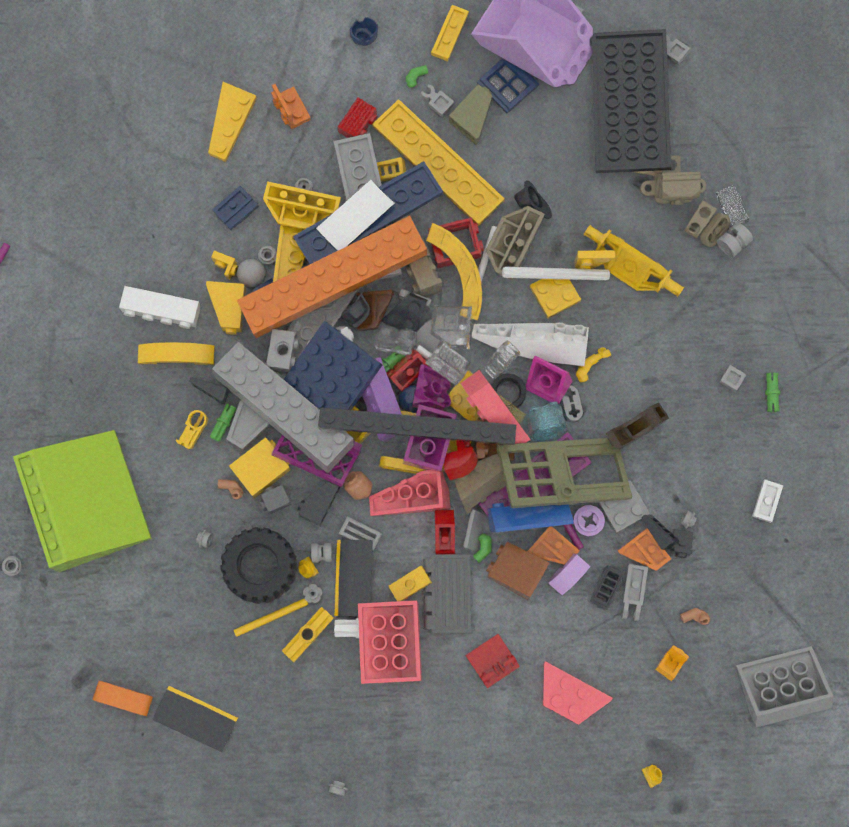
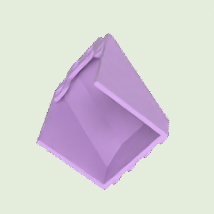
M492 0L471 33L482 47L553 87L574 84L578 75L584 69L586 62L593 54L592 46H590L593 28L572 0Z

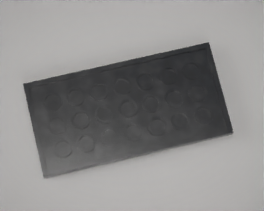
M666 29L593 33L596 173L671 170Z

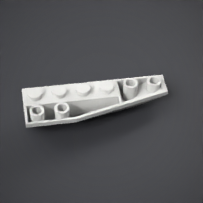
M564 323L474 324L472 337L492 347L525 358L533 359L534 356H537L547 362L585 366L589 327L565 325Z

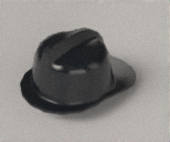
M526 180L524 188L514 195L518 206L521 209L529 206L544 213V218L550 219L552 212L549 205L537 192L534 185Z
M367 285L351 307L337 320L342 318L355 328L366 320L370 309L362 293Z

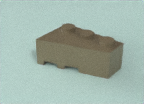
M427 248L426 256L408 264V267L405 268L408 277L414 281L412 285L414 293L426 298L442 292V281L436 274V267L432 263Z
M498 454L478 461L474 470L467 476L454 479L467 514L472 511L471 508L476 504L486 501V497L494 491L497 493L506 486Z

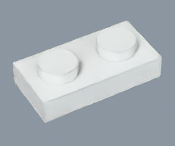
M763 480L752 517L769 523L773 521L783 485Z

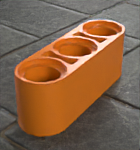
M98 681L92 700L147 716L153 697Z

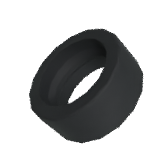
M502 374L494 379L491 386L497 393L498 386L503 382L509 381L516 384L519 389V397L512 403H504L509 411L516 410L525 400L527 391L525 383L515 374Z

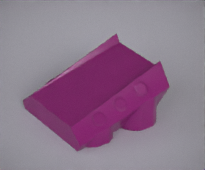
M424 364L421 365L412 408H418L420 404L443 411L444 408L450 406L451 399L447 394V390L451 387L449 375Z

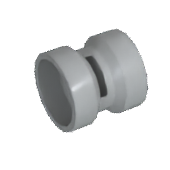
M318 543L311 544L312 563H318L323 560L325 562H332L331 543H325L324 545H319Z

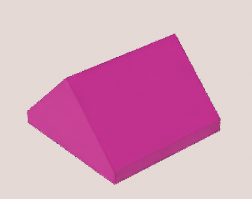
M534 356L526 383V390L558 405L573 381L569 372Z

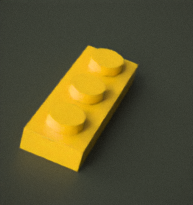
M455 5L451 6L431 51L432 56L448 62L469 15V11Z

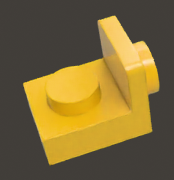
M214 251L211 256L213 262H215L214 265L222 269L227 267L224 275L226 279L230 280L231 276H235L238 269L235 258Z

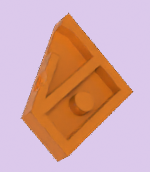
M550 526L527 552L541 559L565 565L574 553L578 554L580 550Z
M648 528L618 550L620 554L655 571L671 560L667 552L660 549Z

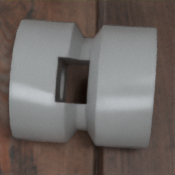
M739 222L735 223L728 230L729 233H724L717 239L719 248L730 258H734L741 252V247L745 248L753 241L750 231Z

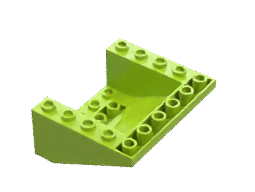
M115 430L33 449L13 456L50 569L62 572L152 539Z

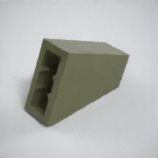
M478 84L449 115V123L475 145L479 143L491 106L492 95L490 90Z

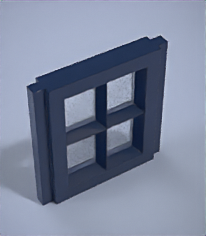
M504 58L477 81V84L481 87H486L490 90L492 99L506 113L515 108L539 85L528 72Z

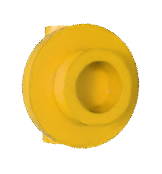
M309 556L299 562V572L303 577L311 578L319 574Z
M650 765L641 769L650 788L662 782V772L657 766Z

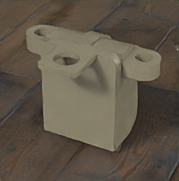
M679 155L671 156V160L676 162V168L673 171L662 170L661 174L654 175V180L644 181L640 185V192L644 196H654L657 203H671V205H684V203L691 202L692 199L699 198L700 193H703L707 186L706 182L701 179L700 172H681ZM646 185H649L651 188L649 192L645 191Z

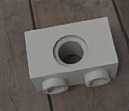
M272 329L266 364L271 370L288 373L292 366H294L297 360L294 357L295 350L299 349L300 339L297 338L295 332ZM282 348H287V349H288V353H287V354H285V355H280V354H279V352H280V350H281Z

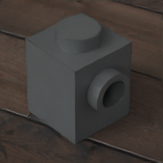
M282 485L276 488L274 486L268 487L261 494L263 499L260 500L261 506L264 511L268 510L270 514L291 505Z

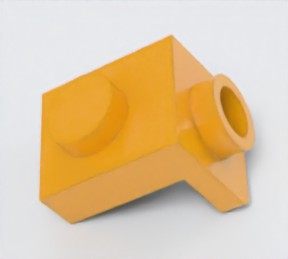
M673 645L665 653L655 670L672 681L689 656L682 649Z

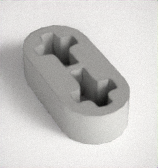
M570 386L568 390L575 394L572 397L573 402H570L569 397L564 395L562 404L567 420L577 422L581 419L583 410L578 390L574 386ZM573 405L575 411H579L576 418L573 415H569Z

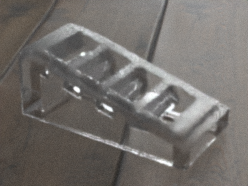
M507 340L495 351L482 368L495 379L502 375L520 355V351Z

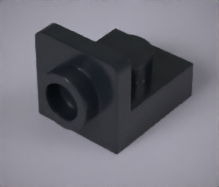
M674 529L672 534L680 542L671 547L670 553H674L675 557L687 558V555L690 556L693 553V550H691L693 532Z

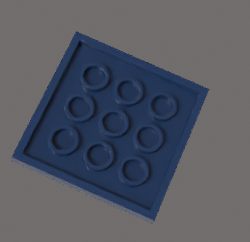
M323 321L283 380L319 410L320 408L352 410L383 365L331 324Z

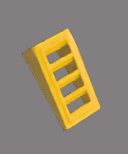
M402 157L377 162L381 182L390 181L406 172L405 160ZM397 165H399L400 172H397ZM390 166L392 168V174H389ZM384 167L385 175L382 176L381 168Z

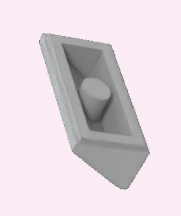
M471 511L463 545L464 550L478 551L480 543L478 538L482 534L485 515L479 511Z

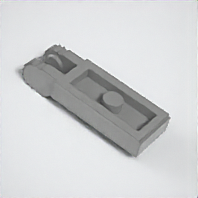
M628 564L622 602L624 603L622 619H627L629 604L636 605L633 614L634 621H639L648 567Z

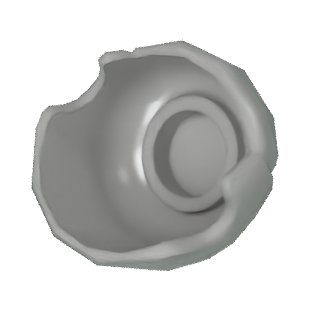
M246 259L238 266L236 275L239 282L244 284L245 287L254 288L263 282L266 269L260 261Z

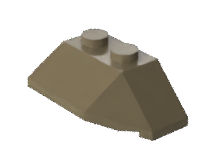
M526 206L523 209L502 216L486 248L495 273L502 276V269L504 267H521L544 218V213Z

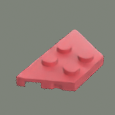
M544 662L543 706L579 725L612 701L613 698L548 662Z

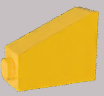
M206 281V286L222 330L229 335H236L237 332L242 333L244 314L237 300L246 296L245 285Z

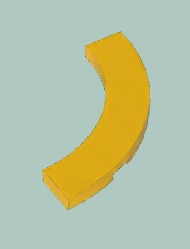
M432 223L426 241L446 253L454 263L461 278L463 300L459 314L478 321L482 304V287L477 265L468 249L457 237L443 227Z

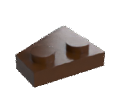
M392 289L362 293L369 305L370 311L366 320L357 327L359 331L378 330L394 295Z

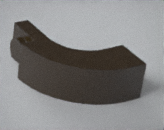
M658 402L628 422L611 429L606 435L610 444L616 450H620L664 423L669 417Z

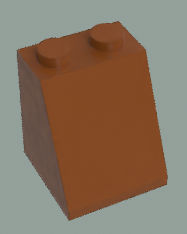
M509 542L505 546L501 544L496 552V555L499 557L496 562L491 561L486 570L489 573L487 578L528 601L547 569L549 562Z

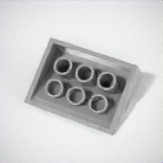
M812 646L736 665L755 727L832 708L834 696Z

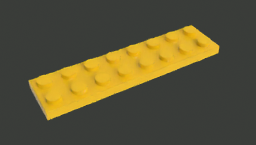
M399 99L372 124L414 166L424 161L443 190V193L469 218L472 217L473 222L477 223L478 226L504 202L505 198Z

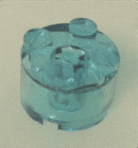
M550 402L540 408L539 406L530 407L528 409L529 413L524 417L532 441L534 438L537 441L549 440L557 437L558 432L562 431V433H565L568 430L562 408L558 405V402Z

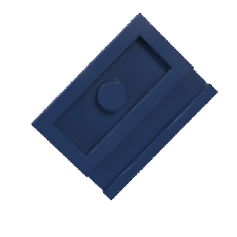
M239 186L212 210L232 231L255 211L259 205Z

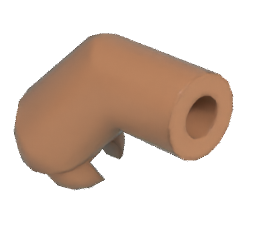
M218 479V489H228L232 498L236 500L243 496V489L237 481Z
M693 608L680 614L683 623L692 619L702 625H707L710 622L708 613L699 608Z

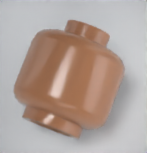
M353 471L349 473L345 480L344 489L355 500L365 499L371 493L372 482L363 472Z

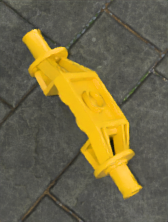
M591 225L586 229L584 236L597 243L595 251H606L605 244L615 250V259L603 264L605 270H609L612 275L636 291H656L658 293L661 288H665L678 297L685 288L671 279L670 275L673 272L671 269L669 271L666 270L658 262L653 261L624 242L625 240L611 234L612 230L609 229L607 233L603 234ZM652 275L660 279V282L655 283L647 280Z

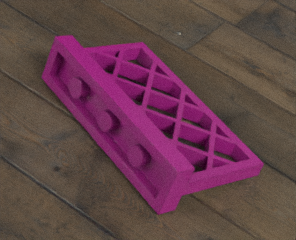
M283 435L276 444L272 456L342 487L361 453L362 444L354 441V446L346 454L352 457L351 461L342 464L340 460L338 462L339 465L334 466L328 474L324 470L315 469V462L308 456L309 461H298L296 456L304 453L301 450L294 452L293 443ZM287 445L291 451L288 454L278 452L280 447ZM341 469L343 472L341 480L333 477L332 471Z

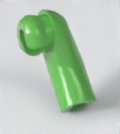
M426 65L409 71L405 78L408 87H415L417 85L416 79L419 76L428 74Z
M485 533L479 536L480 550L473 555L478 563L492 551V539Z

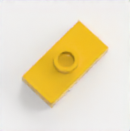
M419 566L389 585V588L397 601H404L431 584L432 581L423 566Z

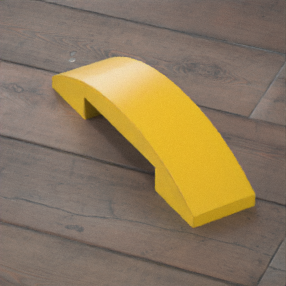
M175 342L138 345V364L194 363L195 365H214L215 346Z

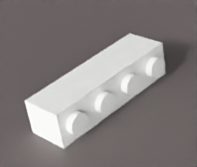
M124 286L119 308L124 312V315L129 317L138 315L142 316L144 320L153 321V319L161 320L160 322L163 324L172 325V323H176L182 328L190 329V327L196 328L201 305L199 301Z

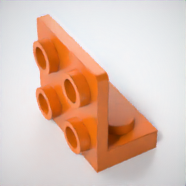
M276 84L272 85V101L276 109L280 110L281 118L285 125L289 124L292 130L311 120L294 86L280 93Z

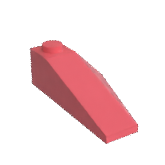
M421 471L416 473L415 476L404 479L400 483L369 497L370 516L451 509L450 492L442 471Z

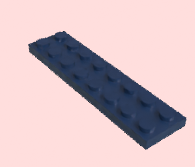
M424 161L378 187L395 204L349 245L388 227L444 194ZM329 216L293 236L309 265L338 251L316 229Z

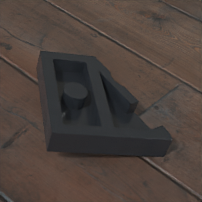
M410 293L385 315L381 322L415 335L428 300Z

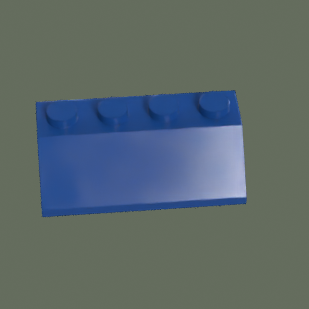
M504 503L492 504V508H487L490 532L495 533L574 524L569 505L511 508V506H504Z

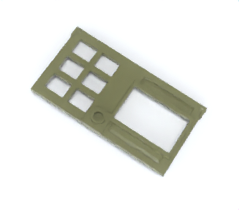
M608 438L519 443L515 445L501 444L496 446L511 508L632 499L621 452L610 444ZM544 451L546 461L532 462L529 452ZM508 453H523L525 463L511 464ZM600 455L614 456L620 482L574 485L568 458ZM548 468L550 478L536 479L533 469ZM527 469L529 480L514 481L512 470ZM552 485L555 496L540 497L537 486ZM516 487H531L533 497L518 498Z

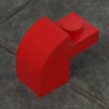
M456 440L457 451L446 453L444 470L449 480L467 476L476 467L478 457L473 447H471L470 441Z

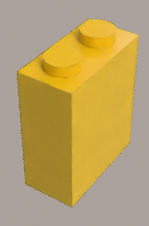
M266 437L229 465L253 498H256L266 488L290 471L288 466L290 463L272 456L276 444L273 440L268 441Z

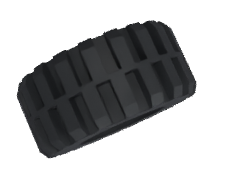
M253 527L251 530L245 529L241 531V534L238 536H233L231 538L232 541L226 544V550L221 556L222 565H220L224 582L237 597L254 604L269 603L274 599H279L284 592L290 589V585L294 582L295 573L297 572V559L289 542L278 532L272 531L269 528ZM257 547L270 550L277 559L275 575L271 580L263 584L249 582L241 572L243 556L249 550Z

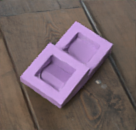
M574 553L563 568H558L547 583L563 595L577 583L591 566Z

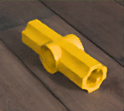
M321 607L300 628L299 632L285 646L282 652L295 662L311 643L317 639L334 617ZM306 629L313 631V637L310 640L303 638V632Z

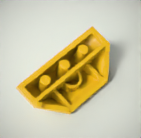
M267 181L263 201L277 224L305 230L333 214L339 208L341 197Z

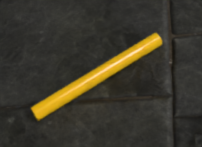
M303 598L234 629V633L238 637L308 605V602Z

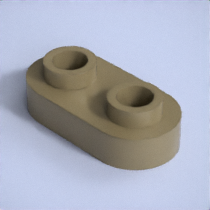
M717 213L702 231L700 236L701 243L708 247L715 246L717 239L728 230L730 217L723 213Z

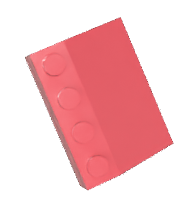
M418 601L358 604L361 684L422 681Z

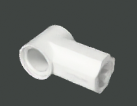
M358 618L356 620H335V637H356V639H359Z

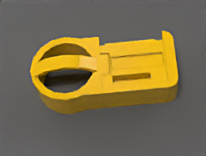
M199 410L192 411L185 422L187 426L180 439H176V442L187 449H193L203 429L207 426V415ZM200 413L197 422L193 426L191 423L192 416ZM204 417V423L201 426H199Z

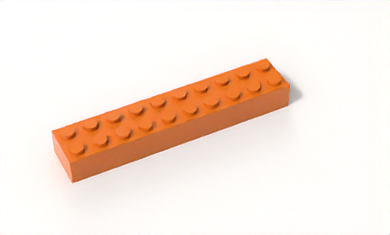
M408 216L238 299L237 302L253 335L257 339L271 332L272 329H277L426 256L427 248L411 217Z

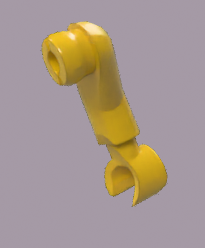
M601 347L598 349V354H593L585 359V366H579L576 371V377L579 382L582 383L588 380L587 373L592 365L598 363L602 358L611 356L608 349Z

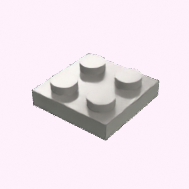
M631 480L628 482L632 499L598 502L615 533L641 520L643 515L650 514Z

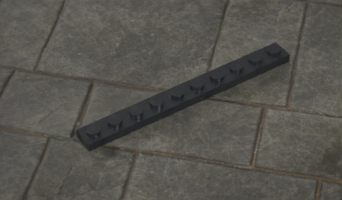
M320 408L318 428L515 445V424Z

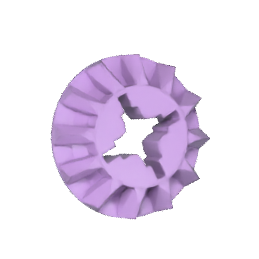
M586 505L576 511L573 522L575 529L580 534L589 537L597 535L603 529L605 519L599 508ZM594 514L592 516V521L594 522V524H589L585 528L584 526L586 521L582 517L588 518L589 516Z

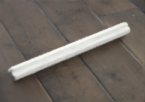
M504 267L502 269V276L504 278L609 280L610 271L599 269Z

